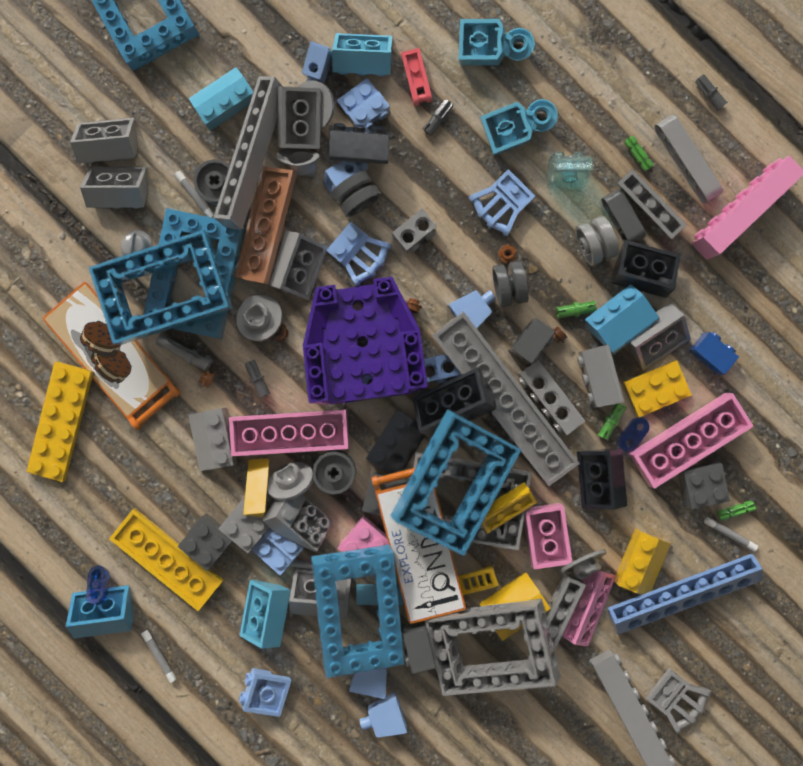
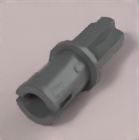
M703 74L696 79L695 83L706 95L705 99L708 98L717 111L728 103L717 90L718 87L715 88L706 75Z
M444 100L436 112H432V117L422 130L429 134V136H432L440 124L444 123V119L453 108V104L449 100Z
M251 360L245 363L251 378L250 383H253L258 397L261 398L270 394L263 379L264 375H261L256 361Z

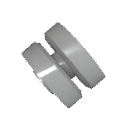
M604 216L593 219L591 225L584 223L575 228L579 248L589 265L593 266L602 262L603 257L610 259L619 255V245L615 232Z

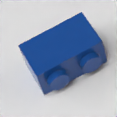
M703 333L689 351L717 375H725L739 358L735 354L736 350L730 345L722 343L720 341L721 337L716 333Z

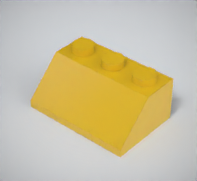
M635 528L617 570L614 582L618 586L638 594L652 591L671 543Z
M524 572L479 603L480 606L542 599L545 612L551 609L527 572ZM523 623L517 629L510 630V628L497 629L496 632L501 640L504 641L523 628Z

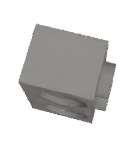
M421 209L393 231L392 236L406 253L409 251L413 253L421 246L420 242L424 239L428 241L436 234L434 231L437 226L426 212ZM424 222L428 225V229L421 231L417 227L418 224ZM410 234L414 239L411 243H405L403 236Z

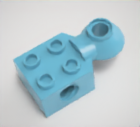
M460 19L458 58L460 65H499L504 56L516 61L524 60L534 50V37L527 29L516 28L505 33L500 19ZM517 42L524 44L521 49H515L514 45Z
M540 99L531 103L527 110L519 102H515L480 116L492 153L496 156L530 142L532 131L545 132L553 128L557 122L558 112L552 102ZM544 112L547 115V119L539 121L536 118V114Z

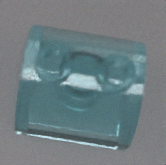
M563 152L554 153L553 156H550L548 162L547 188H586L593 171L591 156H584L583 152H575L572 156H565Z

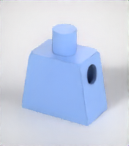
M310 42L302 74L307 78L306 81L312 80L325 83L332 64L331 49L321 44Z
M342 161L325 170L323 183L331 194L333 189L345 179L358 172L366 171L368 169L367 163Z
M476 290L450 303L448 307L455 317L464 311L474 326L478 328L492 313L488 305L494 302L496 297L490 290L483 296Z
M387 668L354 673L349 692L385 699Z
M396 691L387 695L385 699L381 698L368 706L369 716L360 719L362 730L373 728L376 737L407 733V724Z

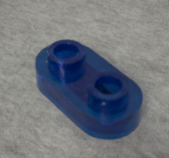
M641 417L633 418L618 438L619 448L626 452L634 451L649 431L648 421ZM641 423L643 428L638 430L637 425ZM628 439L632 441L630 446L626 445Z
M97 565L91 568L88 573L86 599L91 604L101 605L107 599L109 571L107 568Z

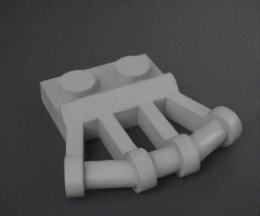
M668 668L645 698L666 715L676 734H679L683 728L692 723L695 724L696 718L700 713L703 714L707 698L711 695L712 691L705 687L687 683L673 670ZM690 690L700 693L698 702L691 699L685 692ZM681 697L694 707L690 713L677 704ZM674 708L685 718L676 723L670 711Z

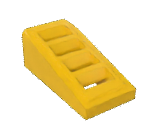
M492 565L458 576L463 595L499 586ZM488 573L491 581L487 582L485 574ZM480 575L482 577L483 584L479 583L478 576ZM474 577L476 586L474 587L472 586L470 578ZM464 579L467 580L469 588L465 589L463 583Z

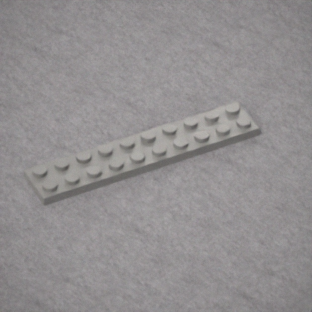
M464 311L432 335L461 374L477 367L480 369L494 394L497 410L491 413L548 486L580 464Z

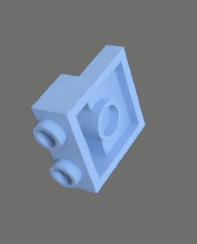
M368 78L337 100V103L353 125H363L365 128H372L375 121L378 119L383 120L390 111V105L379 90L375 89Z
M269 528L261 540L253 547L252 551L281 576L305 547Z
M252 668L251 673H247L245 677V685H247L245 692L242 691L239 697V703L243 711L280 717L292 681L291 678L274 675L271 671Z

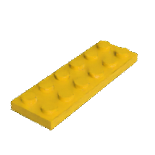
M59 361L54 362L26 472L60 482L66 481L94 371Z
M136 508L129 513L109 538L115 545L197 611L202 608L223 582V579L211 569L207 571L177 547L179 545L178 542Z

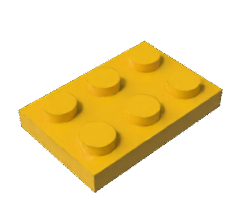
M677 360L622 382L637 417H642L692 396Z

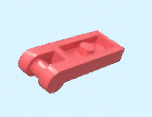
M420 48L401 52L413 105L418 106L421 102L425 101L427 103L433 102ZM423 89L424 94L418 95L417 90Z

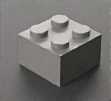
M244 497L218 530L245 552L249 553L270 527L263 522L267 514L266 511L263 517L243 515Z

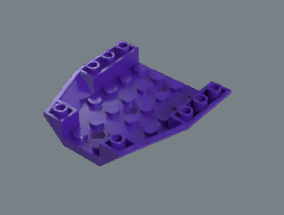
M393 277L373 279V285L336 289L335 285L316 287L303 342L309 404L335 405L401 396L428 387L420 329ZM356 302L364 304L361 310L353 309V305ZM361 338L368 340V344L365 347H359L357 343ZM366 375L373 377V381L369 385L362 383V379Z

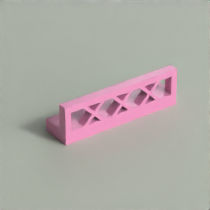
M598 570L593 572L591 576L583 579L586 586L562 637L575 645L589 646L616 575Z

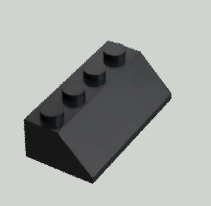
M478 367L412 398L419 432L431 439L447 410L469 422L497 410L493 391Z

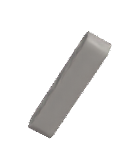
M671 114L655 124V132L700 201L707 203L723 192L720 182L679 119L674 114Z

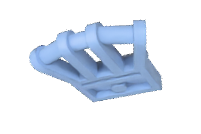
M509 169L491 187L469 196L470 202H473L478 213L477 216L480 219L483 218L489 228L492 227L499 230L505 236H508L516 216L535 198V195ZM494 192L496 196L483 208L479 198ZM501 199L506 205L492 217L488 210ZM509 208L513 211L507 226L497 222Z
M350 222L326 251L346 267L355 286L358 287L361 282L371 277L374 278L375 272L380 266L383 267L385 265L384 262L388 250H391L392 245L369 237L353 222ZM370 243L381 247L379 256L377 257L364 245ZM360 250L375 261L370 267L356 257ZM353 260L366 272L355 276L349 263Z

